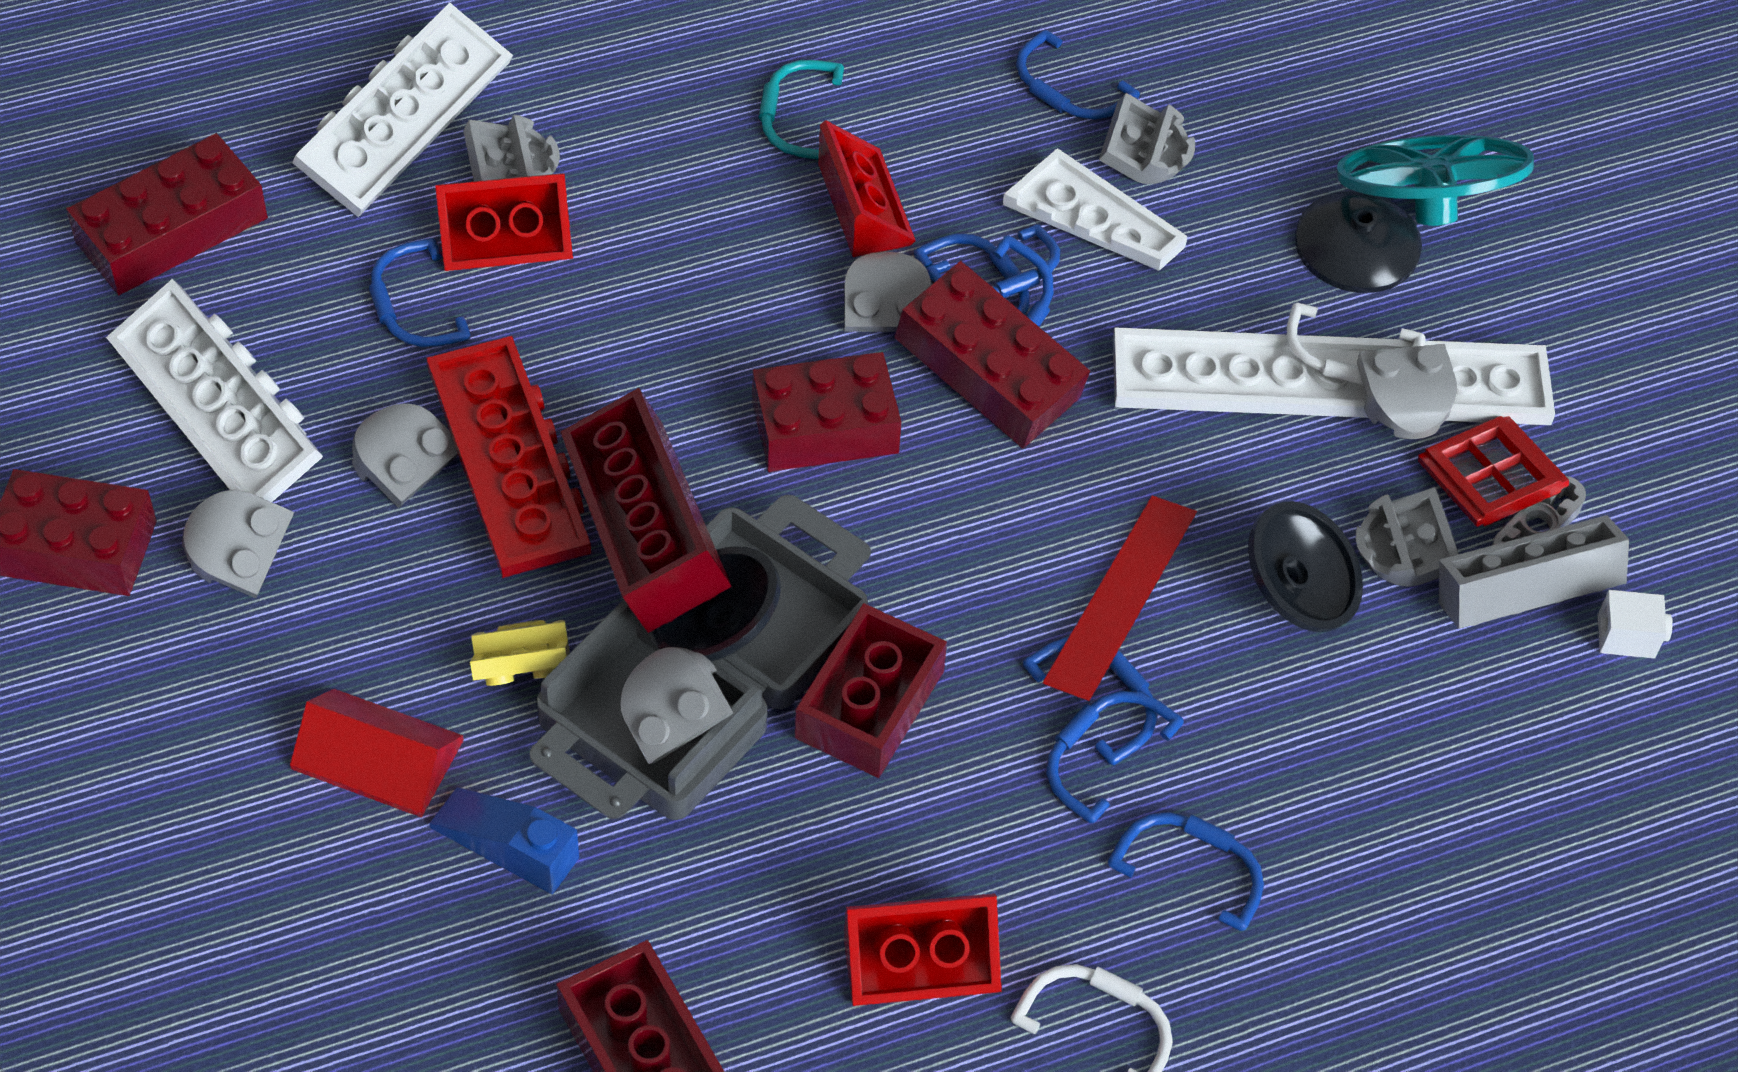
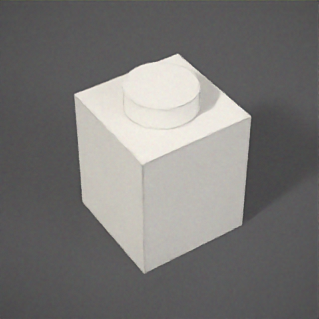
M1608 590L1598 613L1600 653L1655 658L1663 641L1668 642L1672 633L1671 614H1665L1664 595Z

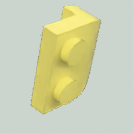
M544 620L527 621L499 626L497 631L477 632L473 634L471 638L474 656L470 661L473 681L485 679L487 686L501 685L513 682L514 674L532 672L533 678H545L570 654L565 621L558 620L553 623H545Z

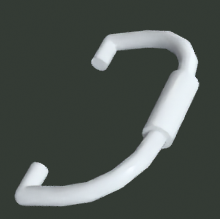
M1301 303L1293 304L1287 323V342L1294 355L1307 366L1322 371L1324 376L1363 385L1358 366L1328 358L1326 361L1312 356L1302 347L1297 338L1300 317L1305 315L1315 318L1318 307ZM1404 328L1401 329L1399 339L1414 342L1413 347L1424 346L1425 335L1423 333Z
M1078 964L1055 966L1039 974L1024 991L1011 1015L1013 1024L1036 1034L1040 1023L1027 1017L1026 1014L1037 994L1045 985L1059 978L1078 977L1089 980L1091 986L1134 1007L1138 1004L1150 1013L1158 1026L1160 1043L1156 1057L1148 1072L1163 1071L1173 1043L1169 1020L1159 1004L1142 993L1143 988L1100 967H1097L1095 970ZM1132 1068L1128 1070V1072H1138Z

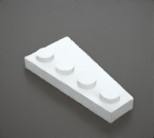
M1058 148L1004 193V206L1158 271L1186 247L1187 236Z

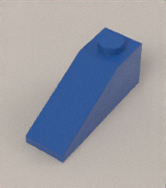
M459 787L454 790L429 823L430 828L552 895L579 859L577 829L534 806Z

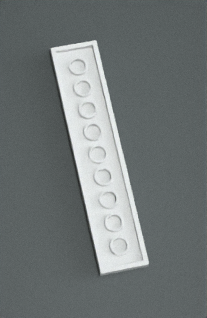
M1114 328L1115 407L1368 418L1364 410L1367 398L1364 386L1324 376L1322 371L1307 366L1294 355L1287 342V335ZM1297 335L1302 347L1312 356L1324 361L1328 358L1356 366L1360 351L1413 347L1414 343L1402 339ZM1425 340L1424 345L1445 344L1457 381L1456 397L1450 415L1445 421L1488 422L1499 416L1503 418L1510 416L1516 424L1552 425L1555 409L1546 345Z

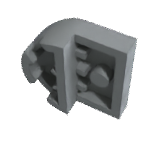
M1125 93L1117 102L1099 160L1134 181L1143 184H1156L1172 178L1191 161L1195 152V138H1188L1182 126L1184 117L1173 106L1168 104L1160 113Z
M515 114L508 125L468 120L463 130L474 181L553 174L560 161L557 143L551 135L545 139L535 131L532 120Z
M897 252L869 253L856 259L847 271L844 284V332H896L902 309L931 286L930 276L925 266L914 257Z
M1445 344L1359 352L1357 366L1367 396L1364 410L1371 422L1376 424L1380 421L1385 426L1394 430L1395 437L1404 439H1420L1435 434L1439 430L1440 425L1449 417L1457 393V381Z
M396 404L373 413L360 424L352 440V464L360 479L364 482L369 478L398 508L458 456L450 431L429 410L414 404Z
M1435 487L1395 502L1391 501L1388 494L1380 497L1369 505V514L1364 519L1361 527L1357 526L1356 543L1364 561L1378 576L1395 585L1411 587L1438 579L1439 560L1459 555Z
M227 490L208 497L191 513L183 531L182 546L192 570L209 583L214 580L256 598L294 512L241 490Z
M668 647L655 651L635 667L624 684L620 701L622 716L648 764L657 763L733 714L712 675L717 669L701 653L679 647Z

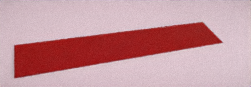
M1153 495L1151 496L1042 684L1090 701L1198 511Z

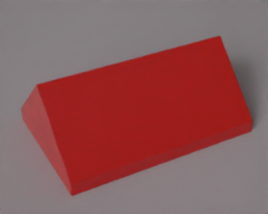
M827 120L821 123L818 165L852 257L911 246L916 240L880 148Z
M564 173L435 185L445 271L573 259Z
M332 689L306 702L290 767L291 770L422 818L464 738L461 734L340 690Z
M995 893L846 907L844 946L853 1006L1002 992L998 909Z

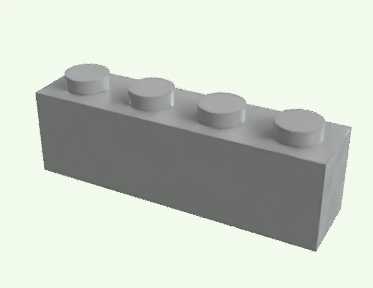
M1605 515L1440 559L1439 604L1458 629L1627 584L1629 539L1609 516Z

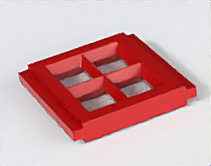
M1510 416L1494 418L1428 447L1426 452L1418 455V462L1476 527L1480 525L1485 527L1557 495L1561 493V489L1569 486V479Z

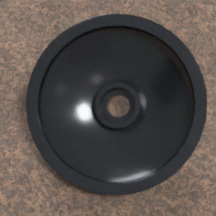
M1356 191L1336 192L1314 201L1302 213L1295 233L1297 252L1303 264L1311 273L1333 287L1357 293L1381 292L1403 283L1416 269L1422 251L1420 232L1409 214L1397 204L1384 197L1367 195Z
M1287 501L1277 503L1258 516L1250 531L1248 554L1254 580L1269 605L1292 624L1313 632H1329L1350 621L1361 603L1363 579L1357 555L1343 531L1327 515L1310 505L1300 502Z
M735 546L716 549L732 587L676 617L673 621L649 632L650 639L658 650L668 647L685 648L701 653L713 662L728 657L748 645L766 627L779 602L781 581L770 559L760 551L748 547Z

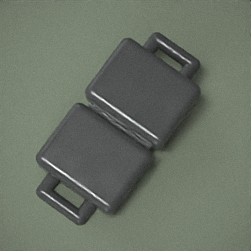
M794 495L779 497L757 520L738 508L730 507L722 510L706 526L715 549L739 546L758 550L765 554L773 563L781 581L779 602L770 621L762 632L736 653L711 662L717 669L712 675L733 714L657 763L648 764L624 721L620 701L624 684L631 672L641 661L655 651H658V649L651 641L649 633L626 601L623 600L542 681L541 692L537 697L539 724L547 732L530 750L532 763L607 818L619 819L623 817L640 799L668 819L680 820L685 818L764 735L767 729V705L774 709H785L791 706L815 680L862 604L868 605L866 594L848 582L871 555V549L866 542ZM791 523L836 553V555L824 566L779 534ZM572 749L617 783L611 786L566 752Z

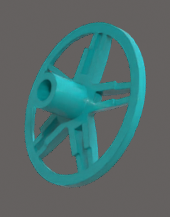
M1475 135L1411 137L1377 143L1349 153L1337 164V178L1343 186L1359 193L1387 198L1415 199L1416 222L1421 225L1439 226L1458 220V196L1497 190L1515 184L1529 176L1534 169V155L1528 147L1522 144L1495 137ZM1442 148L1433 155H1429L1421 151H1418L1423 149ZM1487 150V151L1498 152V153L1505 154V155H1496V154L1478 155V154H1480L1481 152ZM1367 161L1380 163L1379 165L1363 168L1351 173L1357 166ZM1485 179L1470 183L1457 184V180ZM1414 184V187L1405 186Z

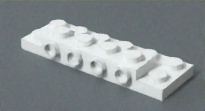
M451 3L414 38L407 35L396 47L393 53L395 57L389 63L382 60L373 69L368 77L370 82L364 88H361L359 85L355 86L342 103L345 107L337 114L330 111L317 126L316 130L318 133L294 157L292 163L357 217L510 63L513 57L508 50Z
M171 279L106 338L230 490L246 491L273 502L318 462L323 455L300 427L299 423L304 419V416L287 398L280 403L274 396L280 390L278 385L265 371L261 370L256 374L251 368L256 362L252 354L239 341L232 346L227 340L233 334L231 329L215 313L208 318L183 288Z

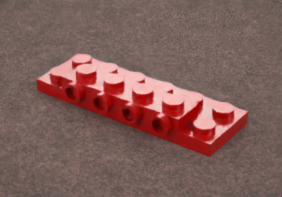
M508 336L427 357V368L502 578L591 554V543L580 514L584 513L580 492L577 487L570 489L567 479L571 478L567 458L564 452L556 453L554 444H557L558 441L554 424L551 418L543 419L541 411L545 409L540 387L538 384L531 386L513 337Z

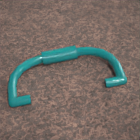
M797 60L783 65L772 74L770 81L764 84L759 120L762 122L764 134L770 143L779 150L797 157L818 160L819 149L789 144L781 139L773 129L772 122L775 120L780 91L778 85L785 76L799 70L832 72V83L834 85H841L844 66L840 63L828 61Z

